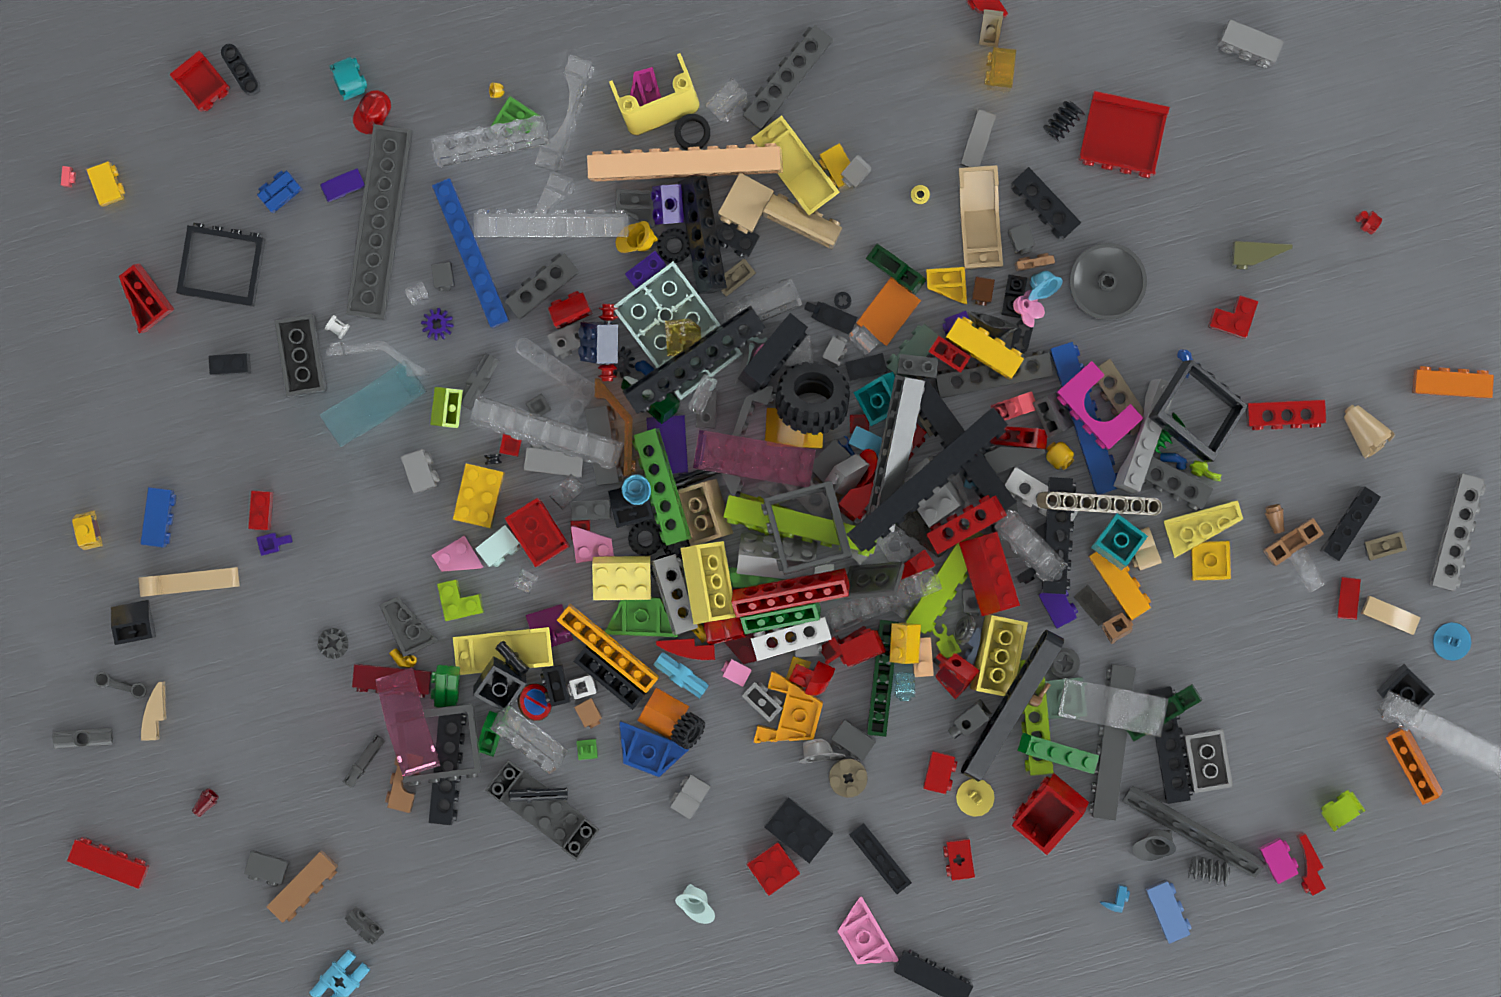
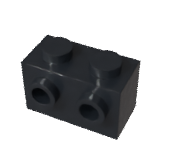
M563 665L542 669L543 673L540 676L542 684H546L548 692H545L547 704L550 703L551 707L570 703L571 699Z

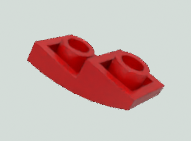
M1342 577L1337 618L1357 620L1361 579Z

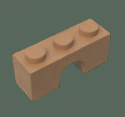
M1310 518L1264 548L1263 552L1271 564L1277 566L1292 556L1294 552L1305 545H1309L1324 535L1314 518Z
M407 752L410 774L420 775L425 756ZM397 754L394 763L397 766L396 773L392 772L390 784H393L391 792H387L385 802L388 803L387 808L410 813L416 793L407 791L404 788L401 755Z

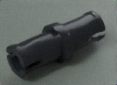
M501 641L496 646L495 650L503 656L505 663L511 665L519 676H523L528 672L529 667L505 641Z

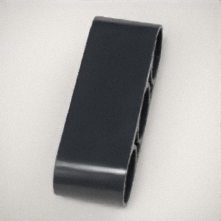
M225 44L221 49V56L246 94L256 95L260 91L259 81L240 50L233 44ZM229 49L235 50V55L232 58L226 57V52ZM239 65L245 66L243 74L236 73V68ZM250 81L255 82V88L248 91L246 84Z

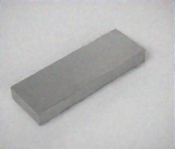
M978 109L960 165L980 167L996 118L995 114Z

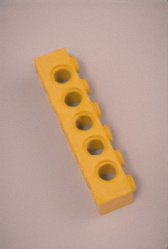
M569 604L556 621L645 693L658 680V674L572 604Z

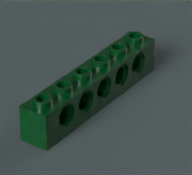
M879 619L878 633L886 652L875 656L867 735L887 736L895 665L894 662H889L892 623H899V621Z

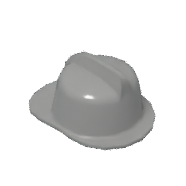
M813 739L803 743L804 758L799 763L835 761L844 759L846 756L834 753L826 740Z

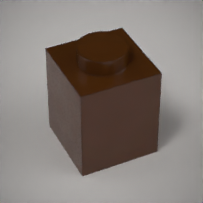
M975 277L971 300L975 301L976 305L986 306L987 303H991L995 280Z

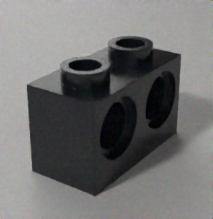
M723 222L717 233L719 245L725 249L728 246L735 250L734 253L742 258L745 256L750 257L760 236L754 232H747L745 234L737 229L738 226L731 222L728 225ZM727 229L732 230L734 233L733 238L730 240L723 237V232ZM748 239L751 245L749 248L743 249L739 245L740 241Z

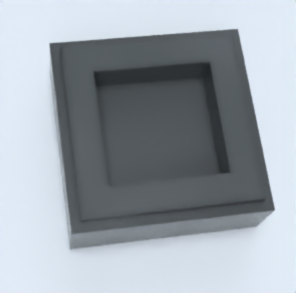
M542 393L525 403L535 420L552 410Z

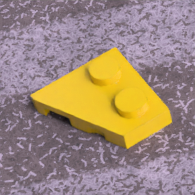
M965 267L926 269L928 290L962 304H967Z

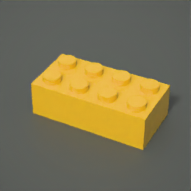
M958 317L945 339L1005 378L1012 379L1024 360L1021 357L1022 353L1015 348L1011 350L1006 348V343L997 337L992 339L988 336L989 332L985 329L973 327V322L966 317L962 319Z

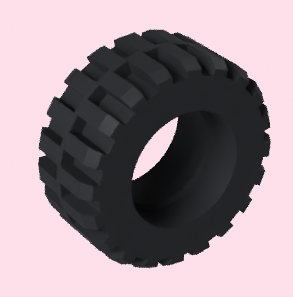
M807 361L802 362V365H793L792 369H787L784 375L780 376L777 384L775 402L777 414L786 426L790 425L792 430H799L802 434L812 433V435H818L820 432L822 434L828 433L830 429L834 430L838 425L842 424L847 416L850 399L849 383L842 373L839 374V370L834 367L830 368V365L826 363L819 364L816 361L808 363ZM804 393H817L824 396L827 400L822 403H808L801 400L798 396Z

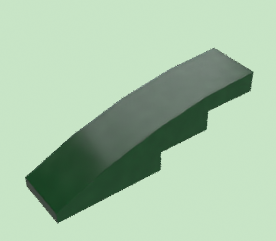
M1191 684L1126 723L1124 727L1133 742L1198 704L1202 701V698L1194 685Z

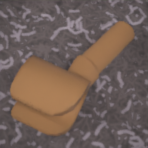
M1046 683L1038 696L1033 694L1029 704L1035 707L1039 706L1044 694L1051 685Z

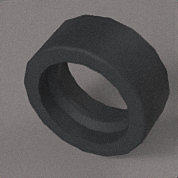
M698 114L682 116L674 128L676 141L686 150H688V147H699V149H702L710 139L708 121ZM689 121L700 123L704 129V135L697 143H688L682 138L681 129Z

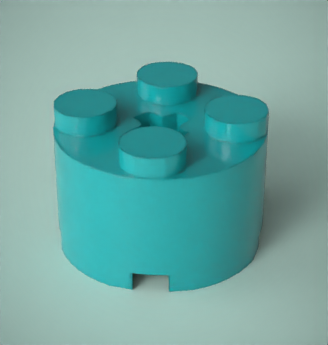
M348 57L329 65L330 71L334 74L335 84L340 95H343L344 101L365 93L367 83L363 75L359 76L360 67L356 58Z

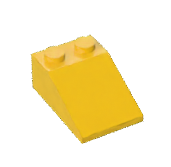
M767 408L765 446L822 449V432L818 433V435H812V433L802 434L799 430L794 431L790 428V425L786 426L782 422L776 408Z

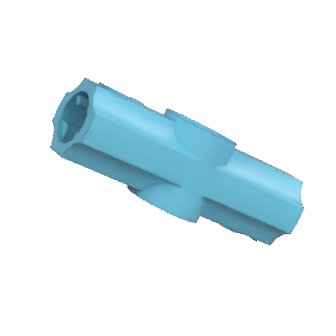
M664 652L660 654L653 664L661 672L668 675L670 680L680 687H684L699 699L709 686L701 678L694 675L692 670L682 663H678Z

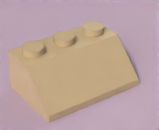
M717 478L678 490L692 537L689 540L690 546L733 534L731 524L726 522L727 518H724L726 507Z

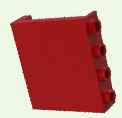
M1094 91L1079 161H1083L1082 164L1087 166H1094V164L1102 165L1101 168L1105 170L1117 168L1120 169V173L1131 175V172L1139 173V177L1150 179V176L1156 174L1155 169L1170 107Z

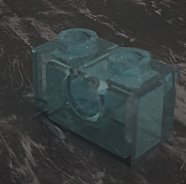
M913 672L894 673L895 697L899 698L900 701H911V697H915V674Z

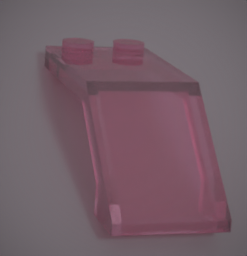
M406 669L375 679L386 727L403 777L440 766L437 749L433 743L424 715L413 669Z

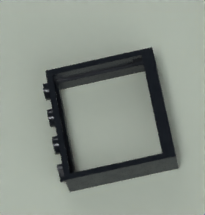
M193 223V226L187 225L176 293L255 307L266 239L261 237L260 233L255 232L245 235L242 234V230L231 229V232L223 231L224 228L219 226H212V229L204 228L205 224ZM193 233L256 243L248 297L185 287Z
M1188 360L1181 363L1148 417L1203 462H1213L1248 405L1240 399V396L1233 394L1227 385L1217 381L1214 374L1205 371L1200 363ZM1188 373L1232 408L1208 447L1164 412Z

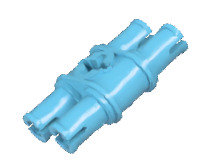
M347 950L337 962H332L330 968L323 975H320V981L309 993L312 997H320L328 988H332L334 994L331 997H349L356 988L360 987V981L370 971V968L362 962L352 974H348L345 969L356 956L353 952ZM336 977L338 979L342 977L344 979L343 984L337 985Z

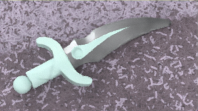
M751 337L747 340L748 343L743 349L741 366L734 384L740 381L738 377L754 357V353L757 350L756 345L766 342V337L763 339Z

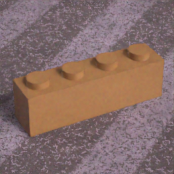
M320 851L271 901L267 908L282 923L286 920L290 922L297 915L295 910L299 906L304 908L310 901L308 897L313 892L317 894L324 887L322 883L326 879L330 881L338 873L335 870L338 865L325 852Z

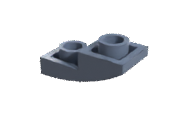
M978 627L975 628L972 634L973 637H970L967 643L972 646V649H967L962 657L970 664H973L980 645L981 629Z

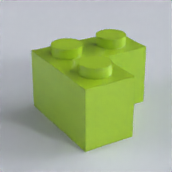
M458 579L437 584L445 621L484 613L481 594L462 598Z

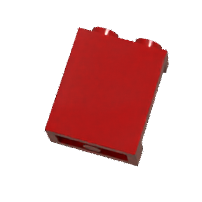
M200 50L170 73V76L178 83L200 112L203 110L205 112L214 106V101L218 98L221 100L229 94L230 86Z

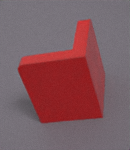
M838 635L822 645L821 653L826 659V665L842 655L839 645L843 644Z

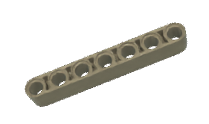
M1041 492L1036 499L1037 505L1040 508L1052 510L1153 516L1158 515L1162 510V503L1156 498Z

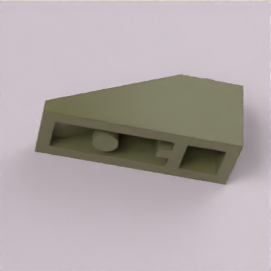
M1235 241L1232 248L1231 266H1236V269L1248 270V267L1291 250L1293 245Z

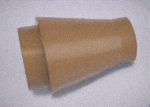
M1274 504L1266 507L1265 515L1274 534L1284 532V512L1281 505Z

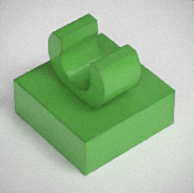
M596 739L577 741L578 760L598 758Z

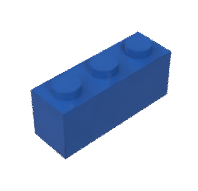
M148 487L141 545L164 548L167 544H170L171 533H168L169 525L173 524L174 514H171L172 506H175L176 495H174L173 490Z

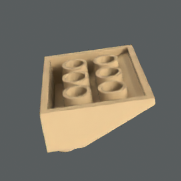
M780 193L777 196L772 195L763 211V217L827 248L833 249L842 230V227L839 226L840 222L831 218L828 221L822 218L823 214L817 211L808 215L799 202L793 204L788 201V197Z

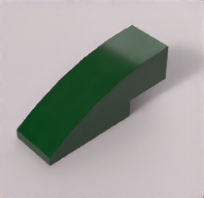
M878 243L866 257V260L914 295L918 293L926 282L924 276Z

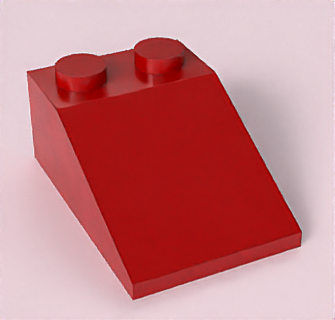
M575 291L569 294V298L564 301L560 298L550 303L551 306L548 307L554 326L558 330L593 314L583 292Z

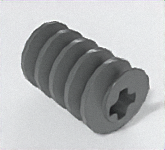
M1193 856L1188 878L1193 874L1194 880L1201 876V881L1204 882L1206 877H1208L1210 884L1213 879H1216L1217 885L1223 880L1226 887L1229 880L1230 867H1228V862H1224L1221 866L1219 860L1214 865L1212 859H1209L1206 863L1204 857L1198 862V857Z

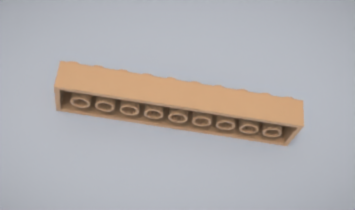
M767 143L765 147H758L757 144H747L746 148H739L738 145H727L726 149H720L719 146H707V150H701L699 147H688V151H682L680 148H669L667 152H663L661 149H649V152L646 153L640 149L630 150V153L614 150L611 151V154H605L603 151H594L592 155H587L588 179L592 182L686 178L691 176L739 175V173L744 175L783 173L782 149L776 143Z

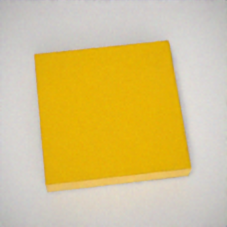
M1230 541L1203 542L1191 549L1192 581L1231 579Z

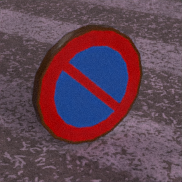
M537 683L528 684L518 696V707L522 715L528 720L541 721L548 717L551 712V704H547L545 692L548 691L543 685Z

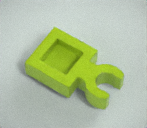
M941 624L943 627L942 633H937L935 628L932 631L936 637L940 638V641L936 642L940 653L945 658H949L953 654L961 652V649L956 643L954 635L947 636V627L945 624Z

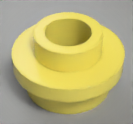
M917 185L912 189L911 199L916 204H924L929 200L930 192L927 187ZM922 191L924 197H917V192Z

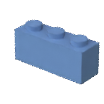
M1167 880L1145 888L1167 942L1170 944L1189 936V930L1192 928L1188 919H1184L1181 912L1184 909L1180 900L1176 901L1174 894L1177 892L1173 883L1169 884Z

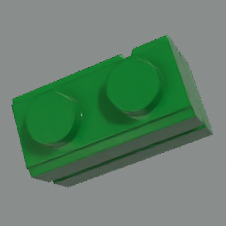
M437 665L436 672H432L431 683H435V688L431 689L430 699L434 700V707L458 705L460 667Z

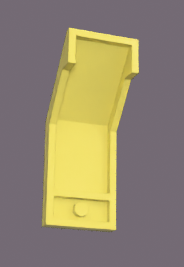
M782 115L751 138L758 147H765L767 143H776V145L780 146L782 149L783 173L777 174L808 215L840 193Z
M549 627L453 637L455 665L460 667V675L482 673L493 656L505 662L503 656L495 650L501 641H505L514 652H517L519 658L529 668L553 666Z

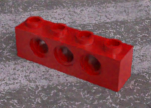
M1325 400L1247 403V427H1252V430H1264V426H1271V429H1283V425H1290V429L1302 428V424H1310V428L1321 427V423H1326ZM1303 409H1307L1310 412V417L1307 420L1301 417ZM1284 410H1288L1291 414L1288 421L1283 420L1281 416ZM1264 411H1269L1272 415L1271 420L1268 422L1262 418Z
M987 495L978 500L980 502L979 505L974 507L971 504L962 509L963 514L957 516L955 513L946 518L948 522L941 525L939 522L930 527L931 531L926 535L937 554L1007 516L997 496L995 495L990 498ZM979 509L985 511L986 518H981L978 515ZM963 518L969 521V528L963 526ZM946 528L953 530L952 537L946 534Z

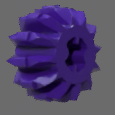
M437 308L436 314L433 309H430L429 311L432 316L429 317L427 314H424L428 321H421L422 325L428 326L423 328L422 331L427 332L430 330L427 337L431 338L434 334L435 341H438L439 334L444 340L446 339L444 332L449 335L452 333L447 328L454 327V324L448 323L453 320V317L445 318L448 314L446 310L441 315L440 308ZM440 319L442 327L434 329L435 325L433 322Z

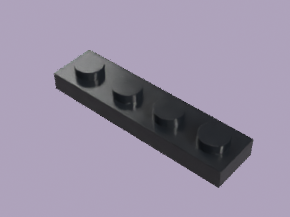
M864 822L849 834L897 895L912 883Z

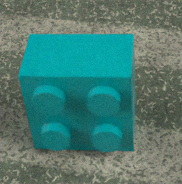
M893 372L882 375L853 392L871 426L887 419L895 380Z
M1117 513L1091 548L1120 570H1123L1148 536Z

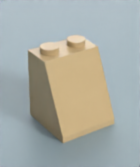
M739 173L718 212V215L721 216L720 220L728 225L731 222L738 226L737 229L745 234L747 232L752 233L774 191Z

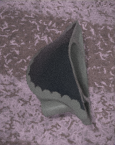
M969 311V317L974 322L975 328L981 327L989 332L988 336L992 339L997 337L1005 342L1008 333L1016 331L1018 328L1017 325L1003 319Z

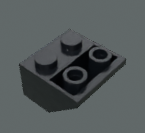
M622 488L608 491L617 528L655 519L649 499L643 504L633 505L624 498Z
M149 600L111 607V629L115 645L156 637Z

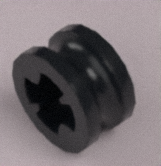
M839 292L834 298V303L839 309H847L852 302L850 295L846 292ZM843 295L847 296L846 301L848 303L845 306L844 304L842 306L839 305L838 297L842 296L843 298Z
M501 454L484 455V458L487 459L485 465L501 464Z

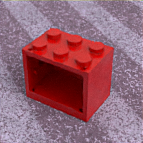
M540 498L534 499L504 518L535 567L541 566L570 547Z
M1053 773L1050 777L1045 776L1040 782L1038 789H1034L1029 794L1025 804L1022 802L1012 817L1014 821L1011 826L1048 855L1084 815L1089 802Z

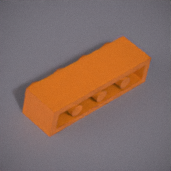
M1419 366V370H1414L1412 393L1492 398L1494 375H1490L1489 371L1477 370V374L1469 373V369H1458V372H1450V368H1439L1438 371H1431V367Z
M1407 724L1390 731L1386 739L1422 805L1439 798L1443 790Z

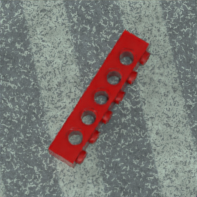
M843 568L735 589L732 593L731 602L736 618L847 597L849 596L850 584L846 570Z

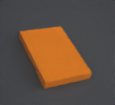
M890 277L856 324L887 346L921 300Z

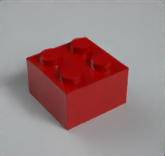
M779 841L747 862V866L768 896L800 875V871Z

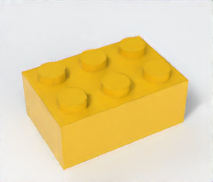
M466 463L453 520L492 528L505 472Z

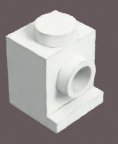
M589 674L569 680L570 684L567 685L570 696L573 695L574 699L589 696L598 691L595 679ZM580 682L585 683L586 687L584 689L579 688L578 684Z

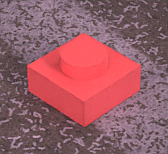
M62 166L61 186L72 188V183H75L76 172H73L71 167Z

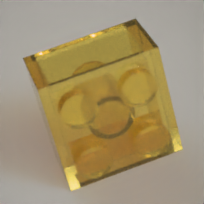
M993 47L992 51L988 52L986 66H989V71H986L984 85H987V90L1011 91L1016 50Z

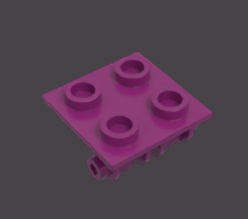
M562 604L526 615L530 629L549 627L551 647L573 641L571 632L556 621L564 611Z

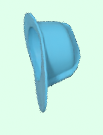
M1047 270L1033 274L1030 283L1032 292L1028 299L1033 301L1053 295L1060 289L1063 283L1062 278L1056 277Z

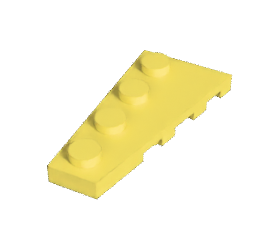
M1237 500L1163 521L1173 557H1178L1243 520V516Z

